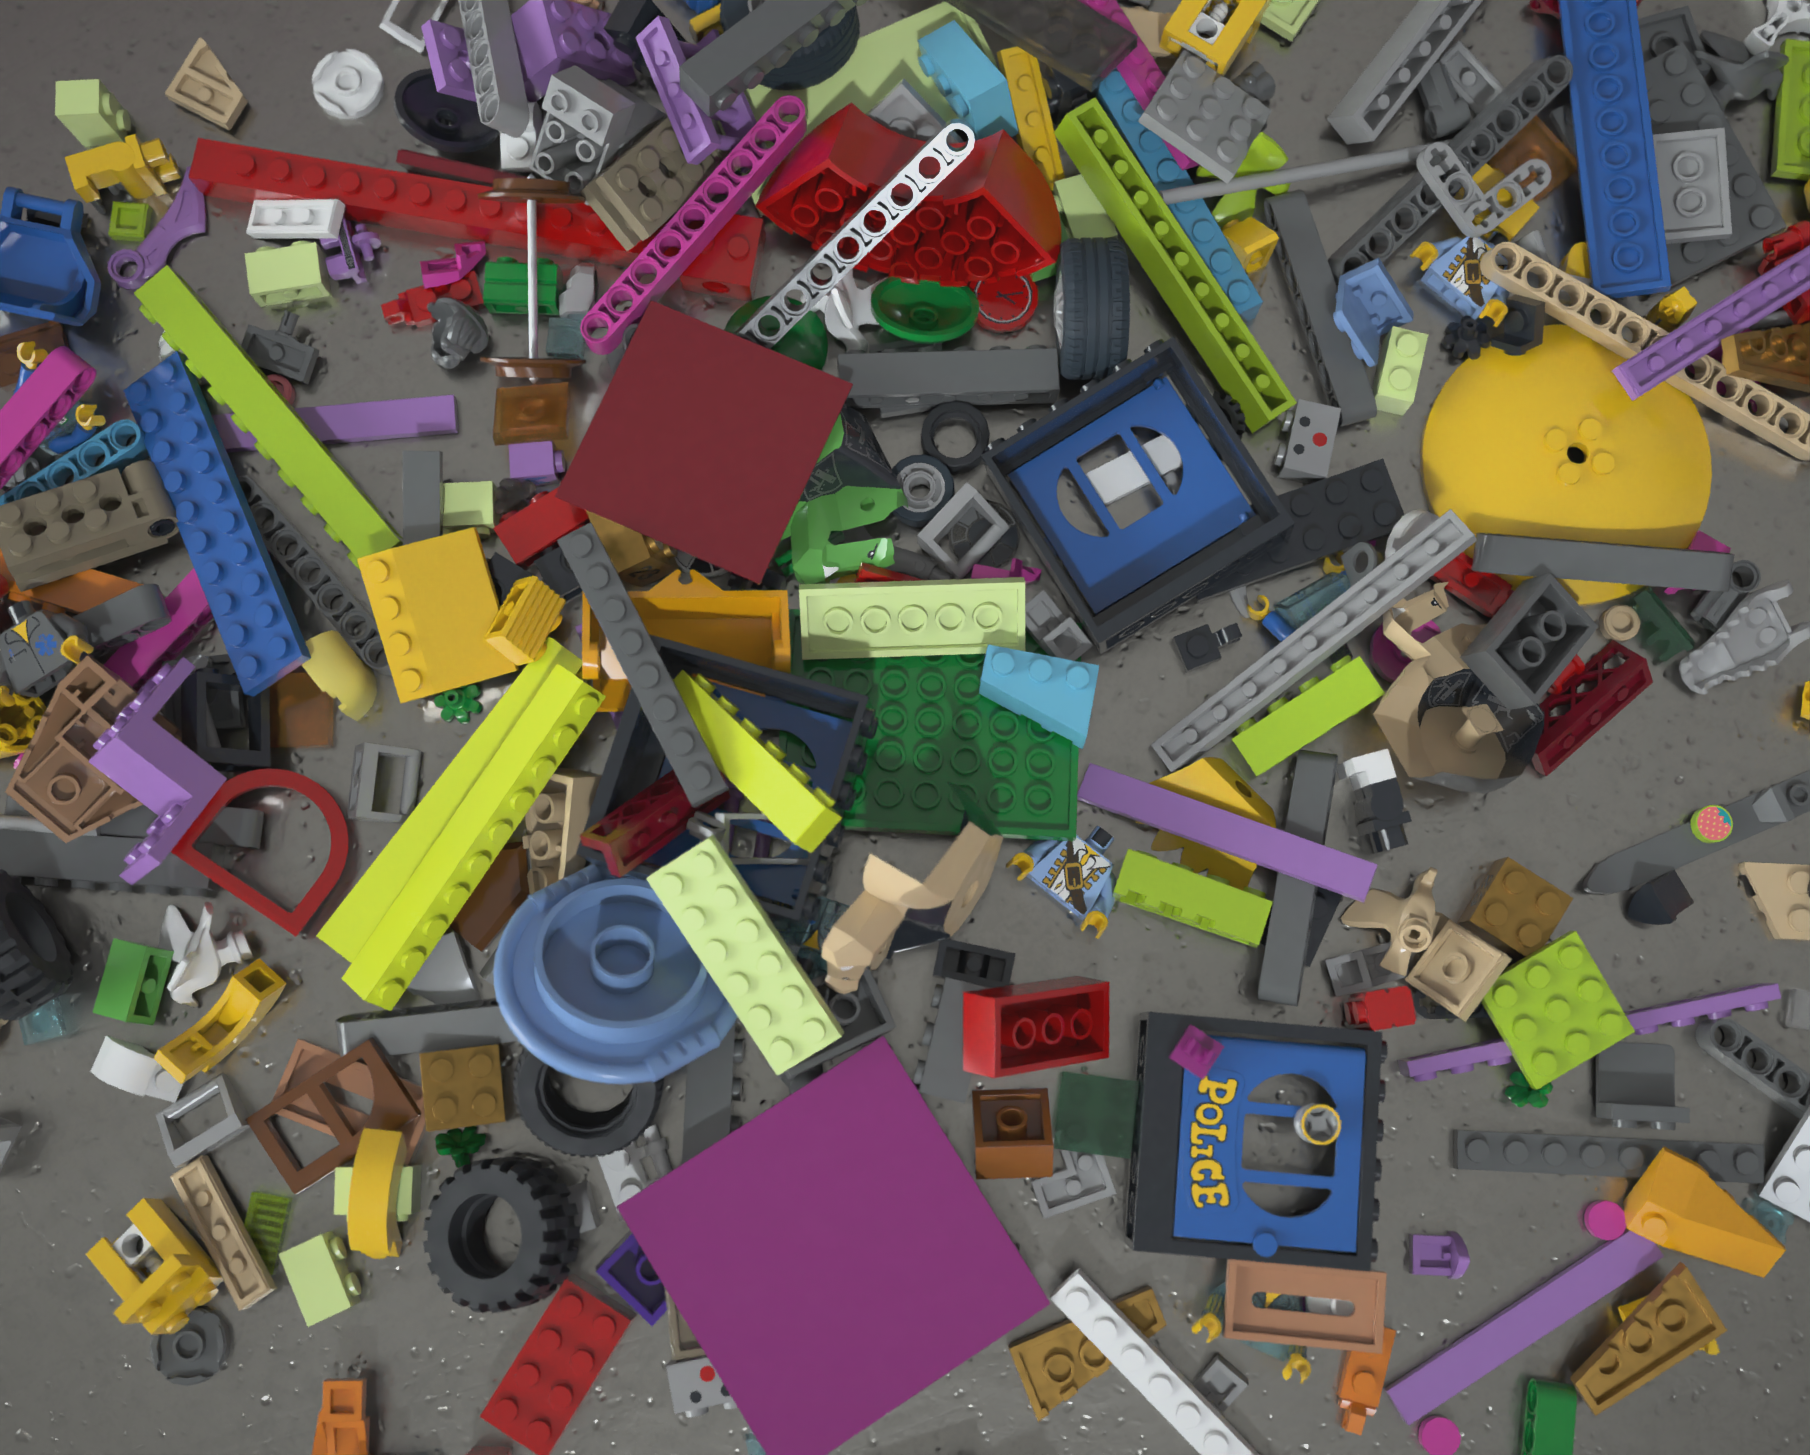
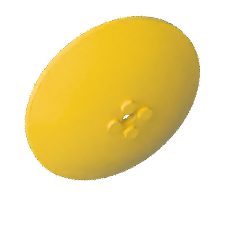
M1545 325L1543 328L1542 344L1527 350L1523 355H1507L1504 353V350L1492 347L1491 344L1488 348H1480L1481 356L1475 360L1468 357L1442 386L1427 416L1420 450V473L1423 491L1428 508L1432 514L1441 517L1451 509L1471 530L1475 537L1476 533H1492L1687 549L1700 528L1707 509L1711 491L1712 463L1709 441L1703 421L1689 395L1663 381L1632 401L1612 372L1614 368L1627 361V359L1568 325ZM1569 447H1577L1583 452V463L1576 464L1568 458L1567 450ZM1475 543L1463 551L1472 559ZM1495 573L1513 585L1511 588L1513 591L1517 589L1522 581L1534 578V576ZM1555 578L1580 606L1616 600L1646 586Z

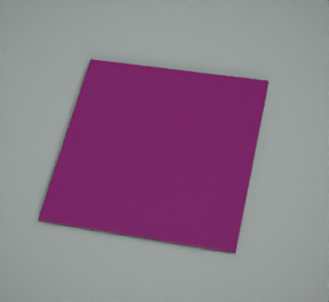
M884 1036L865 1046L617 1206V1209L766 1455H827L1051 1304Z

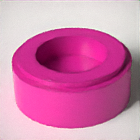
M1598 1200L1587 1207L1584 1214V1223L1587 1230L1593 1236L1603 1240H1614L1624 1233L1626 1229L1624 1210L1618 1204L1607 1200Z
M1433 1415L1426 1418L1419 1427V1442L1429 1454L1453 1455L1458 1450L1461 1441L1460 1432L1457 1426L1448 1418L1441 1415Z

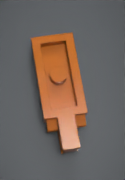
M1384 1326L1382 1354L1347 1350L1337 1392L1339 1396L1338 1406L1345 1409L1341 1425L1345 1431L1362 1435L1366 1415L1372 1417L1375 1415L1376 1408L1379 1406L1396 1330Z

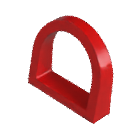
M258 769L239 774L224 782L170 852L297 937L340 879L347 862L349 836L346 821L338 804L317 782L289 770ZM282 787L299 792L318 806L329 826L331 850L328 862L320 877L292 913L195 848L198 841L222 810L232 800L253 789Z

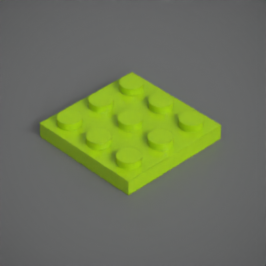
M1573 930L1504 969L1481 1000L1531 1088L1538 1090L1635 1032L1578 933Z

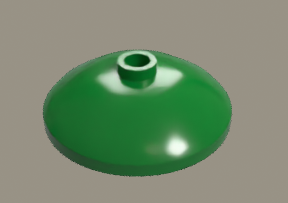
M889 277L874 289L871 296V312L875 320L885 330L901 339L916 343H942L958 338L975 325L978 319L979 302L976 295L967 286L944 287L940 286V281L920 280L919 284L901 282V278Z
M771 296L759 297L741 306L731 316L724 330L733 334ZM787 297L788 301L794 305L803 304L801 301ZM809 310L770 350L823 371L828 357V339L820 318L814 311ZM765 315L761 318V324L767 330L772 331L780 327L778 319L772 315Z

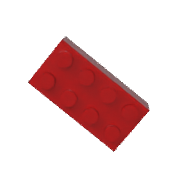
M1073 976L963 992V1071L991 1078H1000L1109 1058L1110 982Z
M571 1274L562 1283L479 1417L535 1454L550 1455L637 1314L576 1274Z

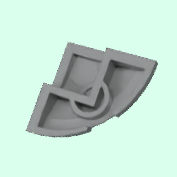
M456 932L442 936L411 981L407 990L413 995H420L432 1001L434 1005L481 1000L472 969H469Z

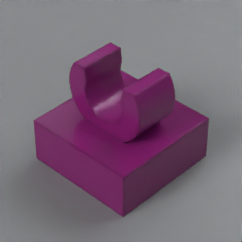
M1189 1025L1168 1058L1201 1080H1204L1224 1046L1193 1025Z

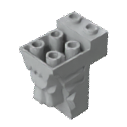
M576 65L551 76L541 107L547 113L529 168L545 179L570 182L571 193L582 196L579 191L666 114L613 80L607 79L601 82Z

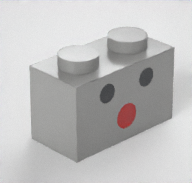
M1298 399L1293 409H1288L1285 412L1281 428L1282 431H1287L1285 444L1279 443L1274 464L1280 466L1277 478L1308 485L1327 478L1341 408Z
M706 1355L670 1360L666 1365L675 1414L685 1412L687 1418L696 1417L708 1413V1407L723 1404L724 1409L737 1408V1405Z

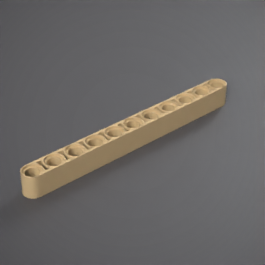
M1502 242L1482 256L1480 269L1488 280L1514 295L1517 294L1545 302V313L1627 360L1670 334L1515 243ZM1497 253L1506 257L1508 261L1507 270L1500 269L1496 265L1495 256ZM1528 272H1533L1538 276V288L1531 287L1528 284ZM1560 290H1564L1569 294V307L1560 303L1558 299ZM1591 308H1595L1600 312L1602 317L1600 325L1595 324L1591 320ZM1623 326L1628 327L1632 331L1633 339L1631 343L1626 342L1622 337ZM1707 354L1691 364L1695 369L1693 379L1686 375L1684 368L1665 380L1666 383L1792 456L1803 461H1810V414L1749 379L1727 375L1723 364ZM1718 381L1724 383L1726 387L1724 397H1721L1716 390ZM1750 399L1754 400L1757 405L1755 415L1751 414L1748 409ZM1781 417H1784L1788 423L1786 434L1779 427Z

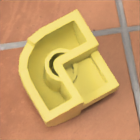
M331 630L310 638L305 643L312 658L303 663L302 667L322 692L326 691L333 699L336 697L342 703L338 706L341 712L355 721L360 720L373 706L377 695V680L371 667L360 660L338 631Z

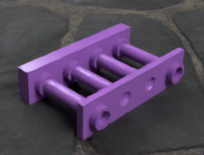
M657 16L635 38L687 163L698 165L716 149L731 152L757 123L745 93L742 92L737 96L735 102L724 111L719 110L709 118L680 88L679 66L686 62L685 57L691 58L719 37L718 30H711L697 44L677 40L669 18ZM711 119L720 121L725 135L716 133ZM765 142L758 146L762 149H768ZM740 168L742 173H747L750 170L749 168Z

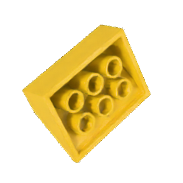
M477 527L390 548L357 559L400 704L519 670L516 664L484 640V636L491 628L490 625L494 622L497 612L500 611V605Z

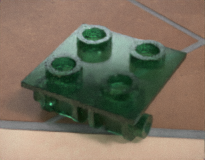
M1063 1071L1054 1149L1130 1159L1139 1081Z

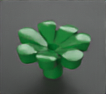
M475 684L443 692L442 695L436 696L434 699L435 706L443 708L440 715L441 718L446 722H450L456 716L460 724L469 723L471 718L468 712L479 713L482 709L481 702L474 700L475 697L481 694V689Z
M1514 1071L1510 1075L1509 1079L1515 1085L1506 1088L1505 1095L1514 1105L1523 1107L1530 1103L1533 1107L1543 1108L1547 1105L1549 1099L1546 1094L1551 1093L1553 1090L1551 1082L1535 1090L1531 1088L1527 1079L1520 1071Z
M468 1126L464 1128L463 1133H461L459 1128H453L448 1130L447 1134H438L434 1140L438 1154L451 1155L455 1161V1166L460 1168L463 1165L470 1164L469 1154L478 1152L480 1147L485 1145L486 1135L484 1133L477 1134V1126Z

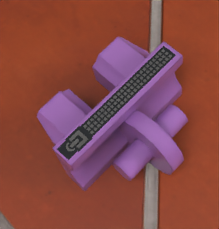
M344 214L338 238H319L325 250L341 246V254L325 258L328 272L333 280L352 277L357 284L367 282L360 253L363 254L365 261L373 260L375 258L373 250L381 245L379 234L367 232L365 224L356 225L357 234L354 235L352 224L350 221L345 220Z

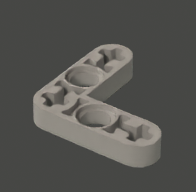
M1442 142L1430 144L1418 154L1416 160L1419 173L1459 229L1471 238H1478L1493 230L1544 190L1551 180V170L1548 164L1540 159H1531L1518 166L1483 194L1447 144ZM1438 154L1441 161L1433 167L1429 161ZM1448 170H1451L1453 174L1441 181L1439 177ZM1535 171L1538 177L1535 178L1534 182L1521 188L1518 183L1527 178L1530 172ZM1451 181H1457L1463 185L1465 193L1461 200L1454 199L1450 195L1448 187ZM1500 189L1508 190L1511 193L1513 202L1510 208L1502 207L1498 203L1497 193ZM1488 208L1491 214L1481 220L1479 225H1473L1472 220L1475 218V215Z

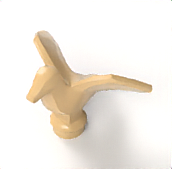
M1430 867L1417 875L1413 884L1412 894L1408 898H1401L1391 892L1372 888L1368 891L1364 903L1355 900L1340 918L1342 923L1347 926L1385 928L1391 933L1390 947L1379 964L1382 968L1402 976H1407L1411 952H1421L1427 949L1449 920L1444 914L1435 911L1432 889L1437 869Z

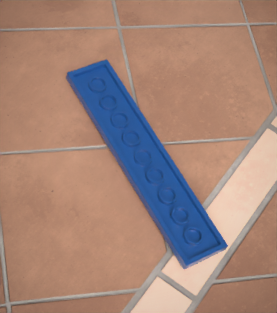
M1558 0L1564 56L1570 60L1573 66V76L1568 84L1591 287L1610 299L1669 292L1671 289V279L1636 0Z
M177 351L123 391L136 423L144 431V443L151 461L154 462L176 510V517L179 520L176 524L242 690L246 695L256 696L312 657L196 376L184 363L188 357Z

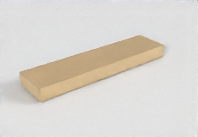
M208 1155L199 1156L171 1175L170 1178L239 1311L249 1308L277 1289Z

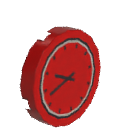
M1017 274L1000 277L998 283L987 284L986 280L971 281L969 288L976 295L979 302V313L976 322L983 329L993 333L1004 334V332H1015L1022 329L1032 320L1038 306V288L1035 281H1032L1030 274L1018 277Z

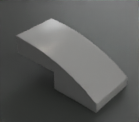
M1044 590L1025 604V630L1049 656L1075 661L1093 646L1071 617L1066 618Z
M1390 942L1325 960L1336 997L1407 977L1379 966L1390 947Z
M1218 1353L1192 1385L1223 1416V1412L1248 1386L1249 1379Z

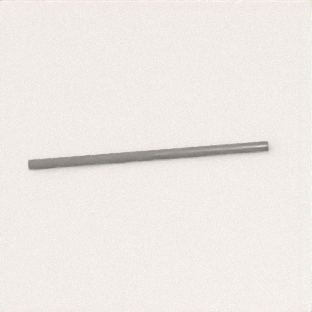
M1445 140L1440 142L1448 144L1451 140ZM1472 140L1471 143L1472 150H1476V144L1474 140ZM1432 143L1235 177L1228 184L1223 180L1161 190L1158 193L1165 204L1168 205L1416 161L1418 154Z

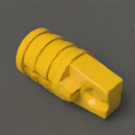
M1682 287L1665 295L1648 312L1646 320L1655 324L1661 319L1662 321L1657 326L1671 333L1690 317L1697 305V301L1689 294L1686 287Z

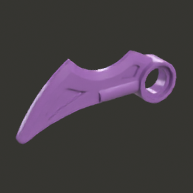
M191 166L186 168L180 189L170 208L134 251L123 249L115 252L110 257L107 269L109 275L120 287L125 289L141 287L149 277L154 276L166 266L167 257L177 242L193 234L205 233L204 194L188 178ZM135 262L137 263L135 274L130 277L120 276V268L124 263Z

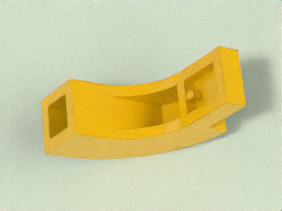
M260 958L233 975L223 995L210 1011L191 1028L158 1049L154 1059L180 1084H183L201 1070L206 1073L233 1051L260 1023L275 1004L287 983Z
M363 1128L354 1161L348 1201L349 1245L351 1250L360 1251L362 1254L374 1259H384L387 1256L399 1257L403 1244L396 1220L399 1181L408 1152L402 1132Z

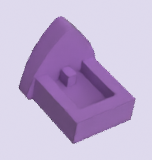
M1448 1231L1447 1235L1409 1234V1273L1413 1275L1448 1276V1279H1459L1465 1274L1470 1263V1256L1464 1240L1456 1231Z

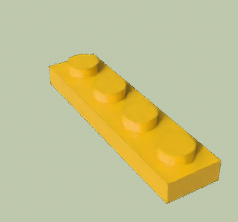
M1034 42L1000 50L996 54L1000 71L1007 79L1019 132L1016 134L1017 143L1033 160L1043 174L1051 191H1053L1054 182L1065 179L1042 83Z

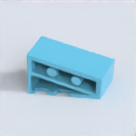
M955 20L917 40L921 52L918 62L923 73L927 77L931 76L938 90L945 97L957 117L971 125L974 132V140L988 137L1002 129L1011 137L1019 133L1007 79Z
M988 645L979 694L1018 715L1022 714L1041 724L1042 728L1049 732L1054 731L1071 740L1075 746L1083 749L1088 733L1099 665Z

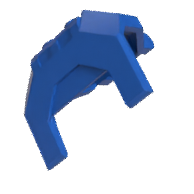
M10 186L5 189L0 213L1 311L74 326L85 324L97 312L101 281L80 234L84 212L81 201L73 199L60 201L26 194L22 189ZM23 208L62 216L60 228L21 220Z

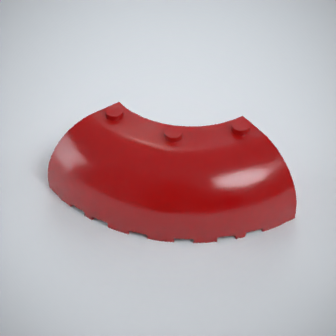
M851 102L819 124L793 148L770 177L755 207L790 235L795 231L803 238L812 242L810 247L817 251L926 141L901 135L882 126L864 114ZM1002 129L993 135L975 140L971 152L853 268L864 272L871 268L888 273V278H901V282L919 284L920 280L940 281V286L964 287L968 285L969 281L986 280L987 284L998 283L1000 277L1017 274L1018 277L1025 276L1057 262L1062 239L1058 208L1051 189L1039 168L1012 137ZM967 142L948 144L954 148H960ZM926 156L919 162L920 170L927 175L937 173L941 166L938 159L932 156ZM900 183L893 187L892 195L898 201L903 202L912 197L913 190L909 185ZM872 210L865 215V221L871 227L878 228L886 222L884 214L880 211ZM844 237L838 242L839 248L844 253L852 254L859 249L858 242L852 237Z

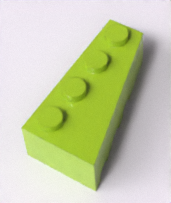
M1349 655L1345 656L1330 666L1333 673L1322 681L1317 676L1311 678L1298 687L1302 694L1291 701H1288L1284 696L1266 708L1269 712L1268 716L1259 722L1252 717L1235 729L1238 735L1232 738V740L1257 777L1293 755L1305 745L1318 739L1339 723L1351 718L1370 703H1374L1383 697L1385 692L1360 656L1354 660Z
M1128 848L1113 892V897L1116 901L1255 948L1259 945L1273 901L1265 899V892L1246 886L1243 890L1229 886L1230 881L1211 874L1205 877L1194 873V869L1175 862L1169 864L1157 859L1158 857L1139 850L1134 851Z

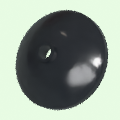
M431 68L412 72L403 78L397 86L394 97L396 116L402 126L412 136L427 146L450 153L474 152L489 146L499 135L498 130L481 123L477 102L437 92Z

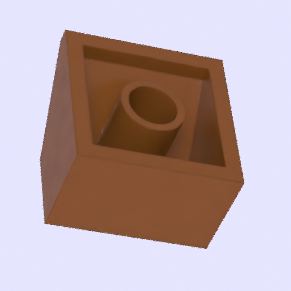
M1048 1088L972 1091L976 1179L1053 1177L1054 1145Z

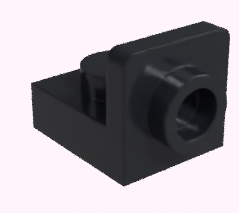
M1517 294L1506 298L1508 313L1505 315L1504 333L1491 338V346L1504 350V353L1507 355H1523L1527 350L1539 346L1543 342L1545 302Z
M767 569L760 585L734 573H731L727 586L731 587L730 591L745 590L748 582L752 584V590H785L787 586L784 576Z

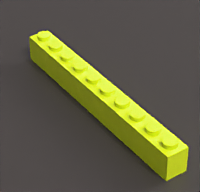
M550 636L545 641L547 649L544 655L538 661L527 664L316 935L352 963L555 666L557 664L561 665L587 683L588 679H583L582 660Z
M557 664L341 978L364 1001L392 1011L606 698L604 694L561 665Z

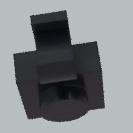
M1237 623L1224 627L1215 633H1212L1209 625L1205 624L1177 635L1172 640L1187 673L1220 660L1222 656L1219 648L1240 641L1242 634Z

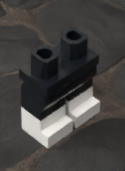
M1384 749L1351 758L1337 765L1339 779L1350 778L1357 800L1355 815L1363 823L1357 825L1359 836L1369 834L1374 853L1408 845L1403 824L1412 822L1409 810L1402 812L1404 807L1403 798L1389 750Z

